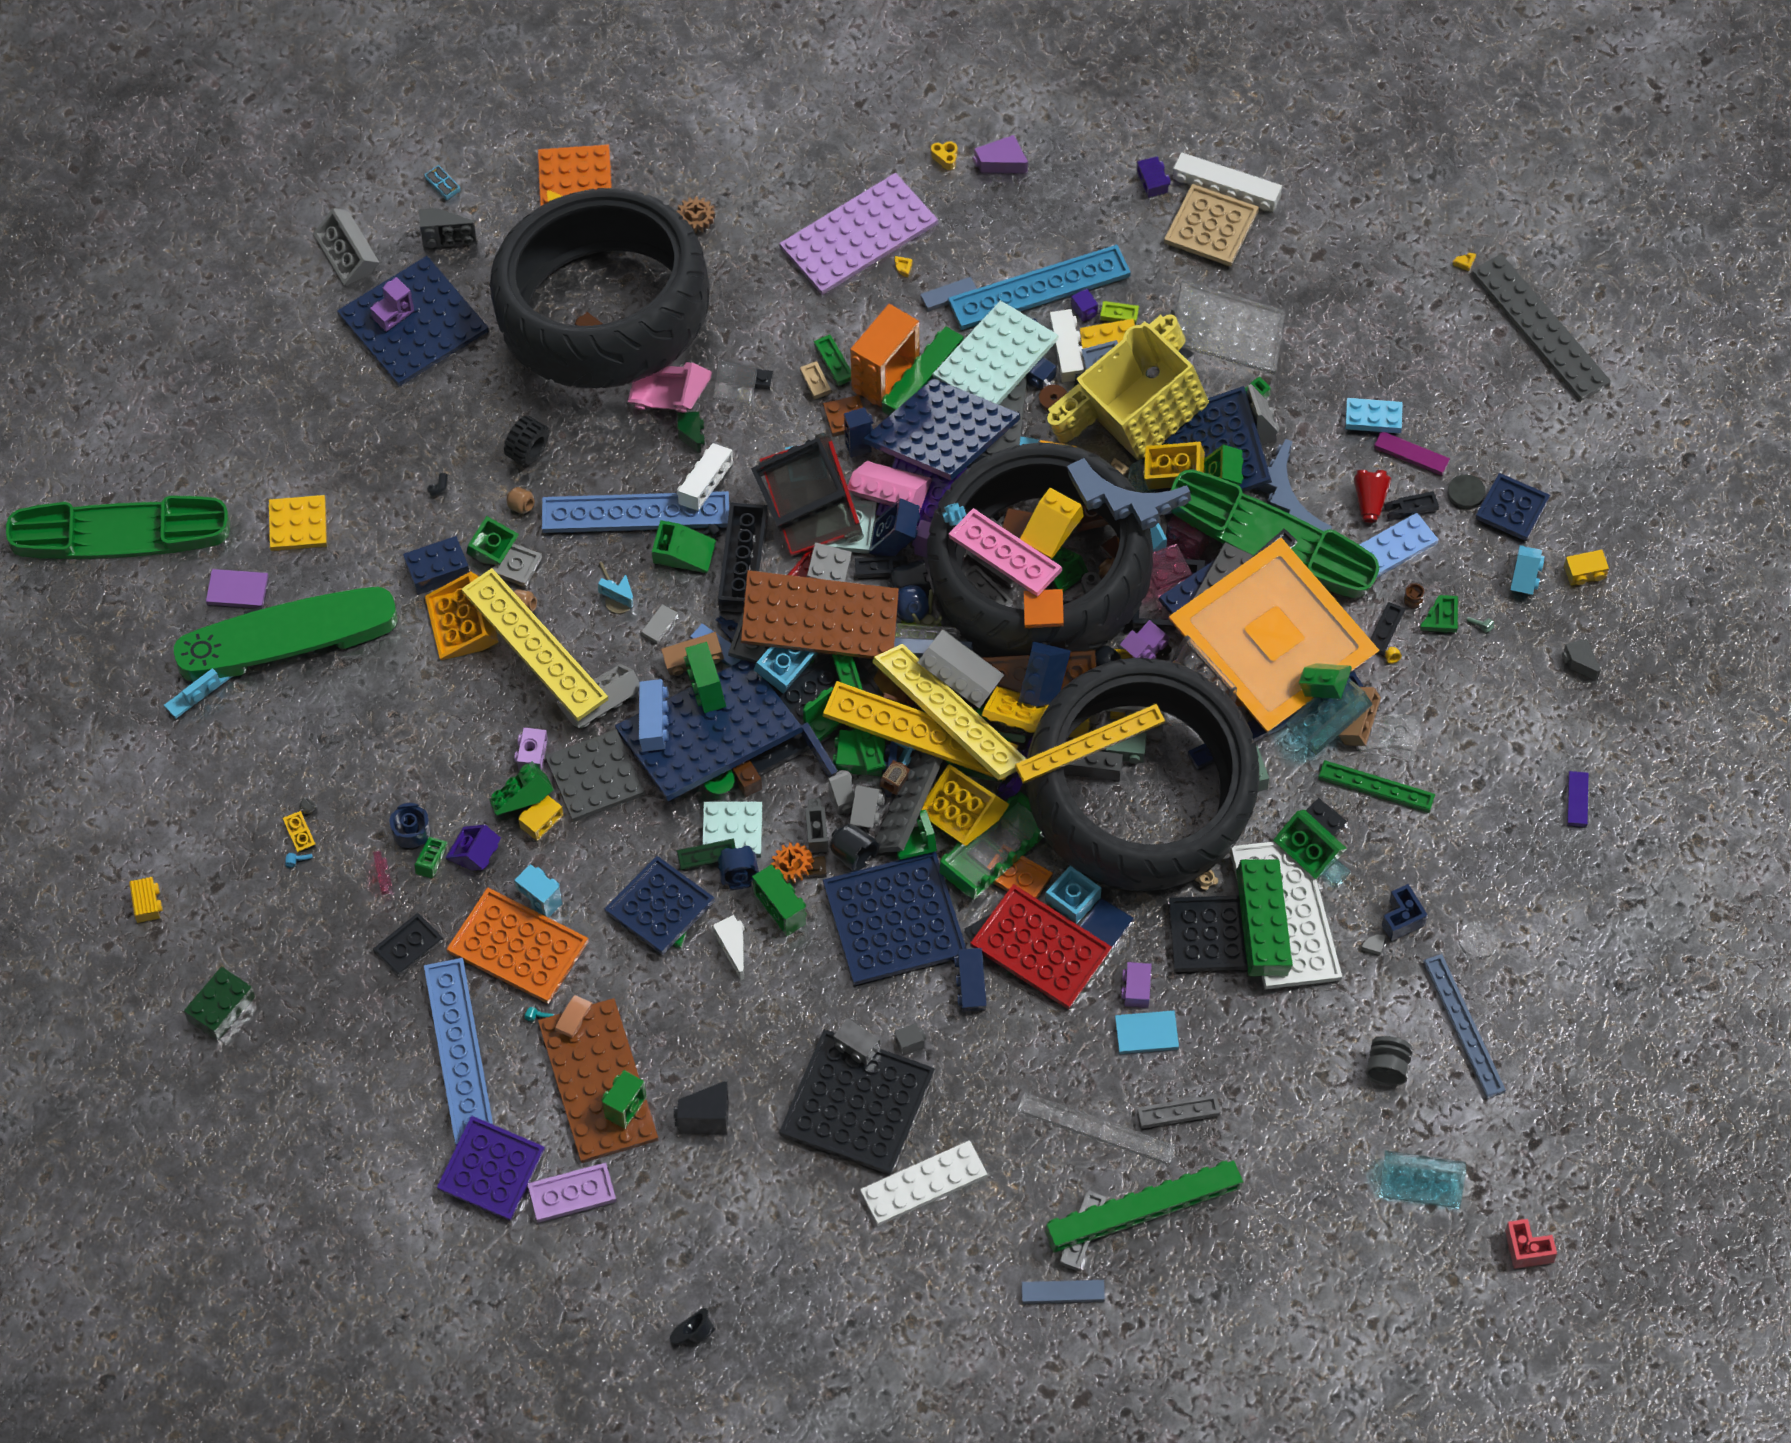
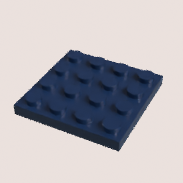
M656 856L604 910L606 914L664 955L715 902V897L663 859Z

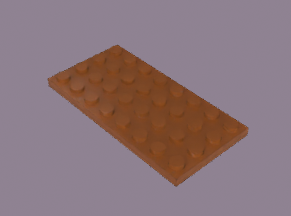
M748 570L740 643L874 659L875 656L894 648L899 588Z
M615 998L592 1004L590 1011L582 1020V1026L573 1038L555 1031V1027L563 1013L538 1020L581 1164L659 1141L646 1099L626 1129L609 1121L604 1116L602 1097L606 1091H610L613 1087L612 1084L615 1077L621 1075L623 1070L639 1078Z

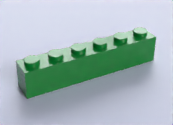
M947 326L942 331H938L933 342L926 345L923 354L916 357L912 367L906 369L902 379L897 381L893 385L892 391L883 397L881 402L882 412L890 416L933 378V373L963 342L964 336Z

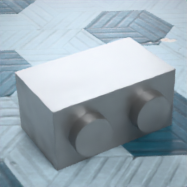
M848 1018L833 1036L834 1045L839 1051L847 1052L856 1062H862L865 1065L869 1063L880 1048V1039Z

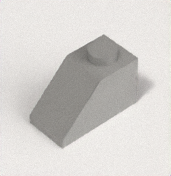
M847 772L829 778V797L838 815L852 812L855 795Z

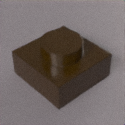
M825 856L812 857L814 860L811 863L813 869L807 870L809 873L807 878L827 877Z

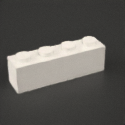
M1072 309L1050 312L1049 322L1051 331L1058 334L1059 337L1054 347L1061 382L1075 381L1076 374H1082L1087 370L1085 361L1082 362L1081 358L1083 357L1081 350L1083 348L1078 344L1080 342V333L1075 329L1077 327V318L1073 316Z
M712 443L709 449L705 450L701 460L696 462L693 471L687 475L685 482L677 489L680 505L699 511L733 464V452L731 449Z

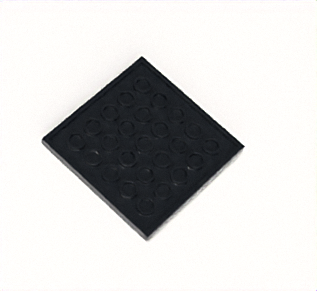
M823 1029L781 1126L779 1135L892 1175L935 1074V1068L880 1048L867 1065L862 1062L858 1063L850 1054L841 1052L835 1047L834 1032Z

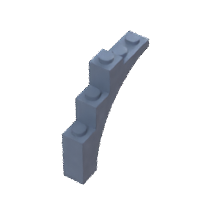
M1285 439L1283 445H1279L1277 448L1276 459H1272L1268 466L1272 483L1257 487L1256 489L1270 494L1267 503L1271 506L1283 510L1322 531L1332 529V526L1320 521L1309 513L1293 493L1288 480L1286 466L1292 449V441Z
M1085 458L1067 466L1068 475L1088 511L1093 508H1099L1102 504L1106 503L1115 520L1126 518L1133 513L1142 530L1153 528L1160 523L1159 515L1167 514L1172 509L1184 506L1191 501L1190 490L1187 485L1172 491L1140 493L1125 490L1104 480L1090 467Z

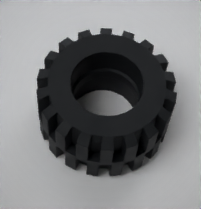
M529 415L520 418L507 435L504 444V454L524 467L531 465L539 458L546 447L549 438L548 426Z

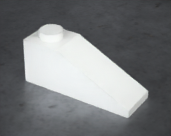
M732 915L714 924L713 932L739 979L743 980V931H745L742 922L740 920L737 921L735 916Z

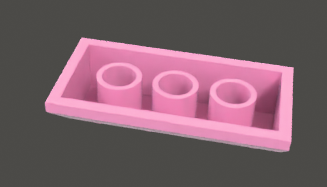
M866 461L853 471L847 487L849 492L856 497L892 506L900 498L920 506V512L932 479Z

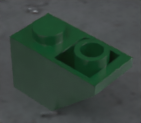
M699 411L677 413L679 439L697 453H702L701 445H705L704 434H701V430H704V419H700Z

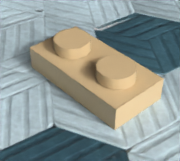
M817 361L800 367V372L814 399L831 394V389Z

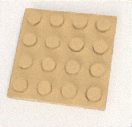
M1192 184L1164 239V243L1232 266L1259 211V207Z

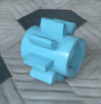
M958 503L944 507L946 512L942 513L945 523L949 522L950 526L957 525L966 516L964 507H959Z

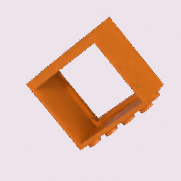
M891 304L885 307L850 349L851 387L855 394L862 395L872 404L882 407L883 397L892 391L893 385L902 379L906 369H910L916 357L920 356L919 320Z

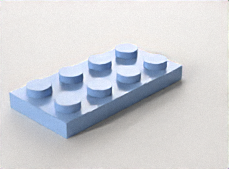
M1415 513L1361 543L1360 546L1374 554L1379 563L1377 577L1438 544L1439 539L1419 514Z

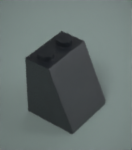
M723 1081L678 1099V1107L674 1106L675 1127L679 1128V1134H728V1082Z

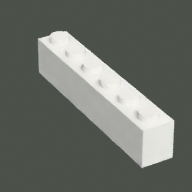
M1182 152L1173 170V179L1180 183L1195 184L1258 206L1266 211L1274 212L1281 197L1282 185Z

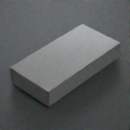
M662 604L642 630V636L658 644L677 619L678 613Z

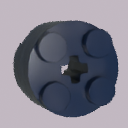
M404 803L398 806L394 813L392 812L390 815L389 823L392 835L398 846L415 848L426 844L431 833V827L425 809L419 807L416 803Z
M743 846L742 848L734 849L726 848L721 851V855L718 858V867L722 885H729L730 889L735 890L752 886V876L759 872L757 857L750 846Z

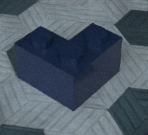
M1409 884L1391 891L1389 903L1394 911L1383 916L1382 927L1389 939L1394 941L1426 926L1428 915Z

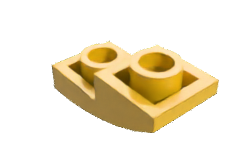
M301 811L283 818L297 852L315 845Z

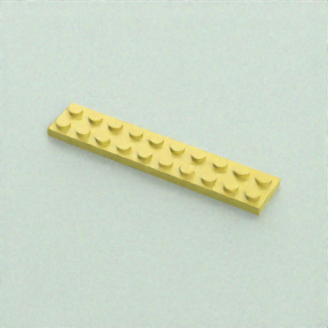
M492 568L462 588V593L577 721L608 701L606 693Z
M901 644L874 657L873 663L995 778L1000 780L1016 772L1015 764L1026 760L1019 751L948 685L917 662L920 659L905 645Z

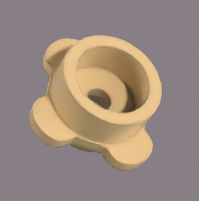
M1211 869L1195 879L1200 883L1202 890H1208L1210 886L1218 884V878L1215 877Z

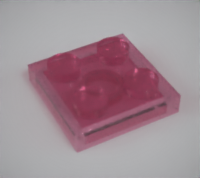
M1177 544L1153 552L1151 579L1157 591L1184 581L1192 575Z

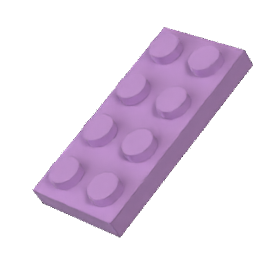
M606 1163L528 1183L537 1223L616 1202Z

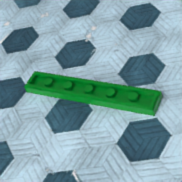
M1324 760L1318 776L1319 780L1430 813L1435 798L1434 793Z

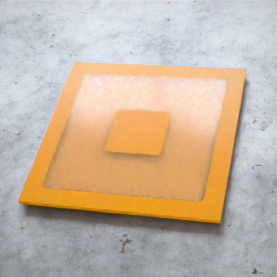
M1279 538L1168 617L1267 733L1316 698L1305 696L1299 685L1304 667L1315 663L1348 665L1352 667V672L1380 651L1282 538Z

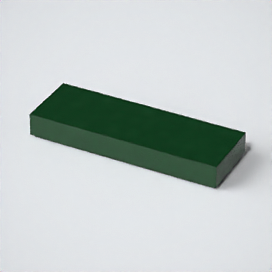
M734 838L676 850L680 869L718 862L723 849L736 848Z

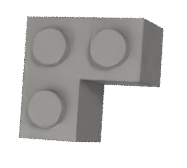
M861 785L856 786L850 824L875 828V824H879L880 813L877 812L880 806L884 805L886 794H883V789Z

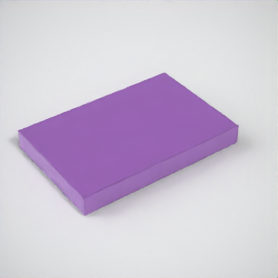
M212 569L206 604L245 608L262 606L263 609L269 577L268 573Z

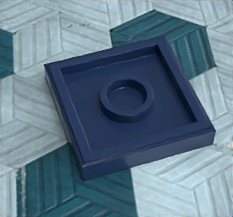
M1101 898L1080 927L1110 945L1113 950L1134 921V918Z

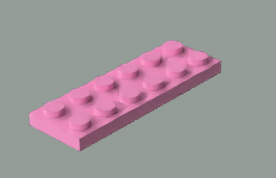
M974 508L949 533L950 539L1037 597L1062 572L1060 565Z

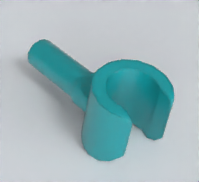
M529 1007L524 1018L527 1021L534 1022L536 1016L547 1018L554 1016V1014L543 1013L534 1007Z

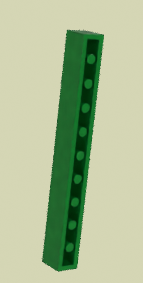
M1234 1160L1230 1162L1222 1161L1210 1169L1209 1167H1204L1198 1173L1192 1175L1187 1173L1174 1181L1166 1180L1160 1186L1154 1188L1153 1186H1148L1142 1192L1136 1194L1134 1192L1128 1193L1119 1200L1110 1199L1104 1205L1098 1207L1093 1205L1080 1213L1072 1212L1066 1218L1060 1220L1059 1218L1052 1219L1046 1224L1044 1232L1053 1253L1234 1192L1241 1189L1243 1179Z

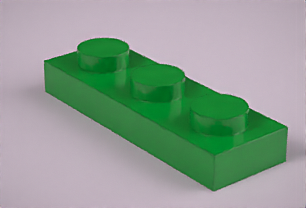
M829 334L815 340L814 346L836 384L840 386L851 381V369L832 336Z

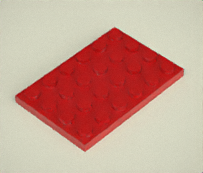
M1015 884L1011 886L970 943V947L982 948L984 956L1068 1010L1112 950L1110 945Z

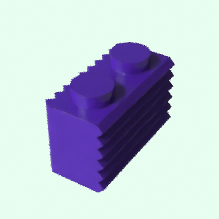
M1158 156L1137 161L1136 170L1148 198L1164 193L1167 194L1171 181L1169 175L1164 173L1163 161H1159Z

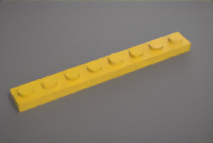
M1157 704L1016 763L1015 768L1024 784L1164 724L1165 719Z

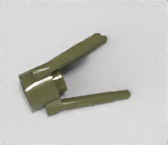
M932 589L929 590L928 597L929 613L921 621L918 620L914 613L912 614L916 628L921 629L924 633L936 632L943 618L939 616L935 622V618L931 616Z

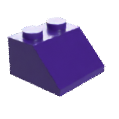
M485 824L465 826L456 838L446 859L472 871L483 870L489 864L492 853L497 850L501 837Z

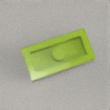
M1103 301L1100 320L1117 322L1134 319L1136 325L1139 306Z

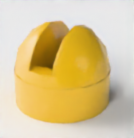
M1389 647L1385 651L1388 663H1396L1402 657L1396 647Z

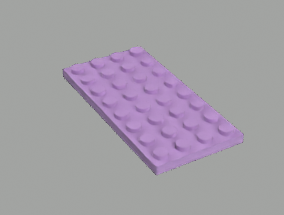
M894 173L782 241L780 248L819 293L823 295L936 226L938 219L904 181Z

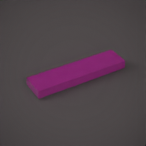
M1386 432L1380 433L1374 445V449L1443 476L1450 462L1448 457Z

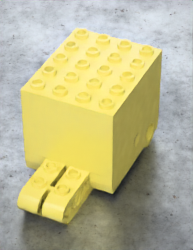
M1160 315L1150 324L1144 321L1141 325L1130 327L1125 332L1122 341L1076 378L1079 384L1048 409L1047 420L1059 442L1067 443L1097 419L1140 462L1145 458V446L1162 445L1170 435L1175 434L1183 424L1189 422L1195 414L1207 406L1209 400L1194 366L1178 352L1185 344L1186 339L1174 315H1166L1164 317ZM1151 367L1160 369L1159 375L1155 378H1148L1146 376L1147 370Z

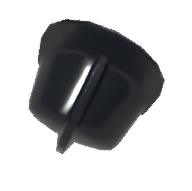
M702 1308L693 1316L680 1323L670 1335L671 1343L678 1344L687 1339L699 1343L708 1338L716 1330V1326L708 1317V1309Z

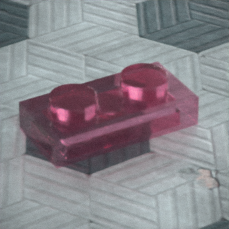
M381 851L373 852L381 892L384 895L390 893L388 886H391L392 882L390 874L385 872V869L388 868L386 857L382 858Z

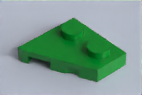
M1439 595L1434 606L1429 610L1426 619L1421 623L1420 631L1457 633L1458 596Z

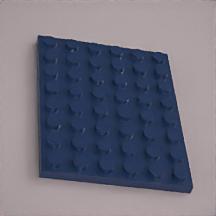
M742 660L717 673L726 703L724 708L704 713L703 707H698L695 697L698 693L695 694L693 692L692 686L666 699L669 712H666L669 726L665 727V729L668 731L669 740L665 741V749L642 752L639 741V713L615 725L620 737L667 801L803 732L800 723L769 683L754 671L755 665L752 662Z

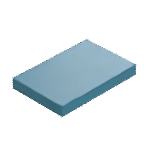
M1175 1010L1115 1015L1119 1054L1179 1050Z

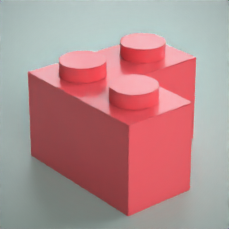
M1528 1219L1509 1221L1507 1223L1505 1233L1514 1269L1554 1263L1557 1252L1553 1235L1532 1238Z

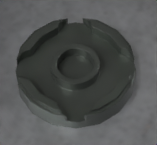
M1462 474L1451 480L1448 486V497L1459 508L1472 509L1479 506L1483 501L1485 486L1476 476Z

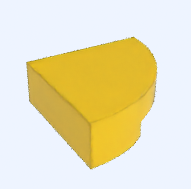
M1467 253V255L1457 256L1452 265L1470 271L1477 254Z
M895 256L896 270L901 275L909 277L913 259Z

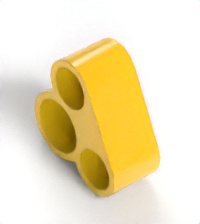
M946 142L943 145L940 143L932 144L931 157L946 170L955 169L958 155L957 145L954 142Z

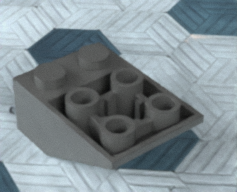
M439 208L419 209V225L423 248L477 244L474 220Z

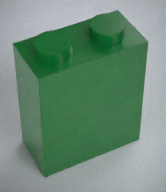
M840 730L839 737L835 738V748L838 749L837 754H833V764L836 765L837 772L846 770L850 774L882 777L883 770L867 774L855 731ZM877 736L884 759L886 739Z

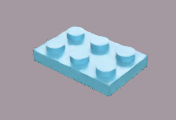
M1347 398L1345 429L1401 433L1402 402Z

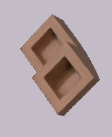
M574 995L561 1015L555 1031L573 1038L582 1026V1020L590 1011L592 1002Z

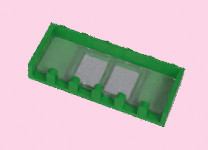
M1021 792L1007 800L1009 806L998 822L965 846L958 842L953 851L945 854L940 860L939 873L973 900L1016 863L1022 855L1024 856L1044 838L1032 815L1028 797Z

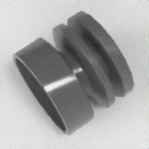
M1375 1037L1372 1039L1369 1054L1371 1057L1368 1059L1366 1075L1373 1081L1385 1085H1401L1406 1083L1409 1072L1408 1064L1411 1061L1413 1051L1412 1045L1397 1037Z

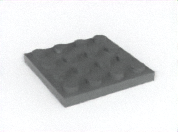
M617 729L545 755L546 762L573 822L645 795V791Z

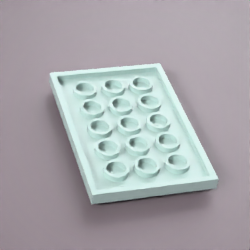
M1000 300L933 373V378L999 405L1058 341V334Z

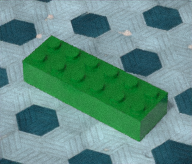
M1241 859L1236 873L1249 976H1288L1293 963L1279 859Z

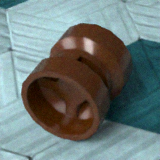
M1417 583L1409 584L1406 587L1404 603L1408 608L1416 609L1422 605L1424 588Z

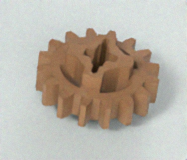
M698 196L695 197V200L688 197V202L683 200L682 205H678L677 212L683 216V219L688 221L695 231L694 233L698 229L703 232L704 227L709 229V224H714V206H711L710 201L705 202L704 197L701 200H698Z

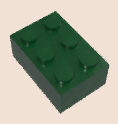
M221 966L184 1009V1013L188 1022L219 1041L252 1002L255 994L252 986Z

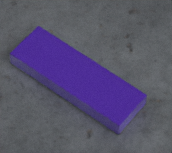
M1569 771L1567 826L1587 827L1589 773Z

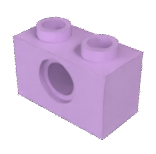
M523 728V733L519 734L518 746L520 748L519 751L515 752L514 762L518 765V770L532 761L542 770L548 741L546 730Z

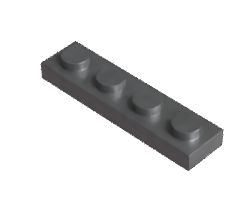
M1216 1094L1137 1107L1141 1129L1220 1116L1221 1113Z
M1087 1190L1079 1213L1093 1205H1097V1207L1104 1205L1107 1197ZM1090 1241L1065 1249L1059 1264L1079 1271Z

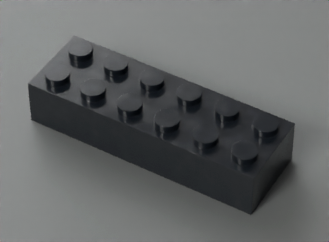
M730 502L718 593L719 611L743 612L747 571L762 572L768 524V505Z

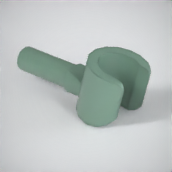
M1471 617L1467 618L1468 622L1480 626L1485 633L1490 632L1494 628V621L1490 618H1487L1484 622Z

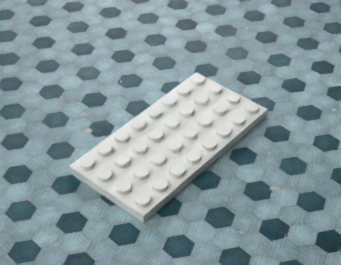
M1275 842L1233 846L1230 854L1236 878V870L1241 859H1279L1293 966L1288 976H1262L1265 989L1341 981L1342 974L1317 879L1312 877Z

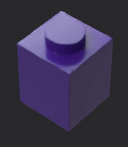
M1088 289L1071 296V307L1082 322L1092 319L1098 314V303Z

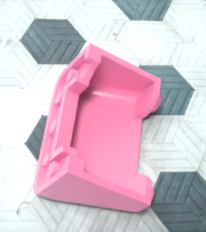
M686 362L684 367L667 366L651 376L633 382L628 402L635 405L634 408L639 410L659 408L674 409L678 412L686 413L687 410L692 409L707 386L712 372L689 362Z

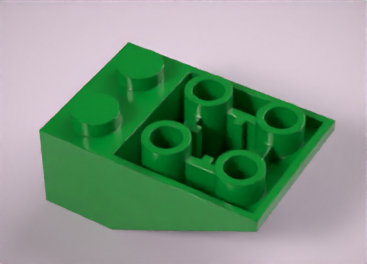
M660 520L652 548L653 563L708 573L716 540L679 523Z
M532 761L529 764H525L515 777L509 778L505 786L500 790H496L489 800L494 812L499 815L539 803L554 789L548 776Z

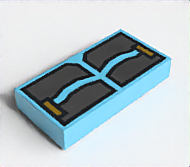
M439 165L424 175L425 179L446 200L461 191L458 184Z

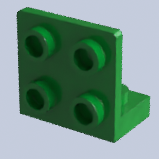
M1060 547L1051 559L1062 567V572L1052 581L1054 589H1063L1064 592L1081 580L1083 575L1088 572L1082 556L1064 547Z
M832 687L828 690H823L818 695V698L813 702H808L803 708V723L810 725L819 741H822L842 725L840 722L823 717V712L833 691Z
M926 809L920 811V819H917L918 827H913L904 850L897 851L899 859L937 851L935 834Z

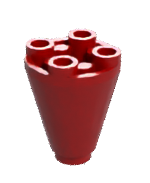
M1357 470V474L1354 476V484L1362 521L1376 523L1380 517L1391 484V477L1384 470H1376V472Z

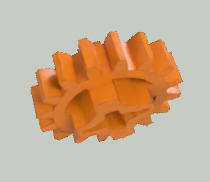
M790 842L787 848L782 845L783 850H776L777 856H772L774 862L771 864L775 869H779L782 872L786 883L789 880L796 883L797 878L802 881L803 875H809L807 870L813 869L811 863L814 860L810 850L805 845L800 846L798 842L795 846Z

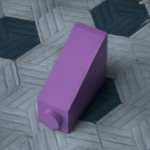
M1014 135L974 149L973 162L976 167H979L981 173L1028 172V161Z

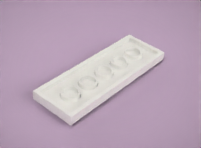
M969 1140L860 1189V1193L877 1226H880L987 1178V1172Z

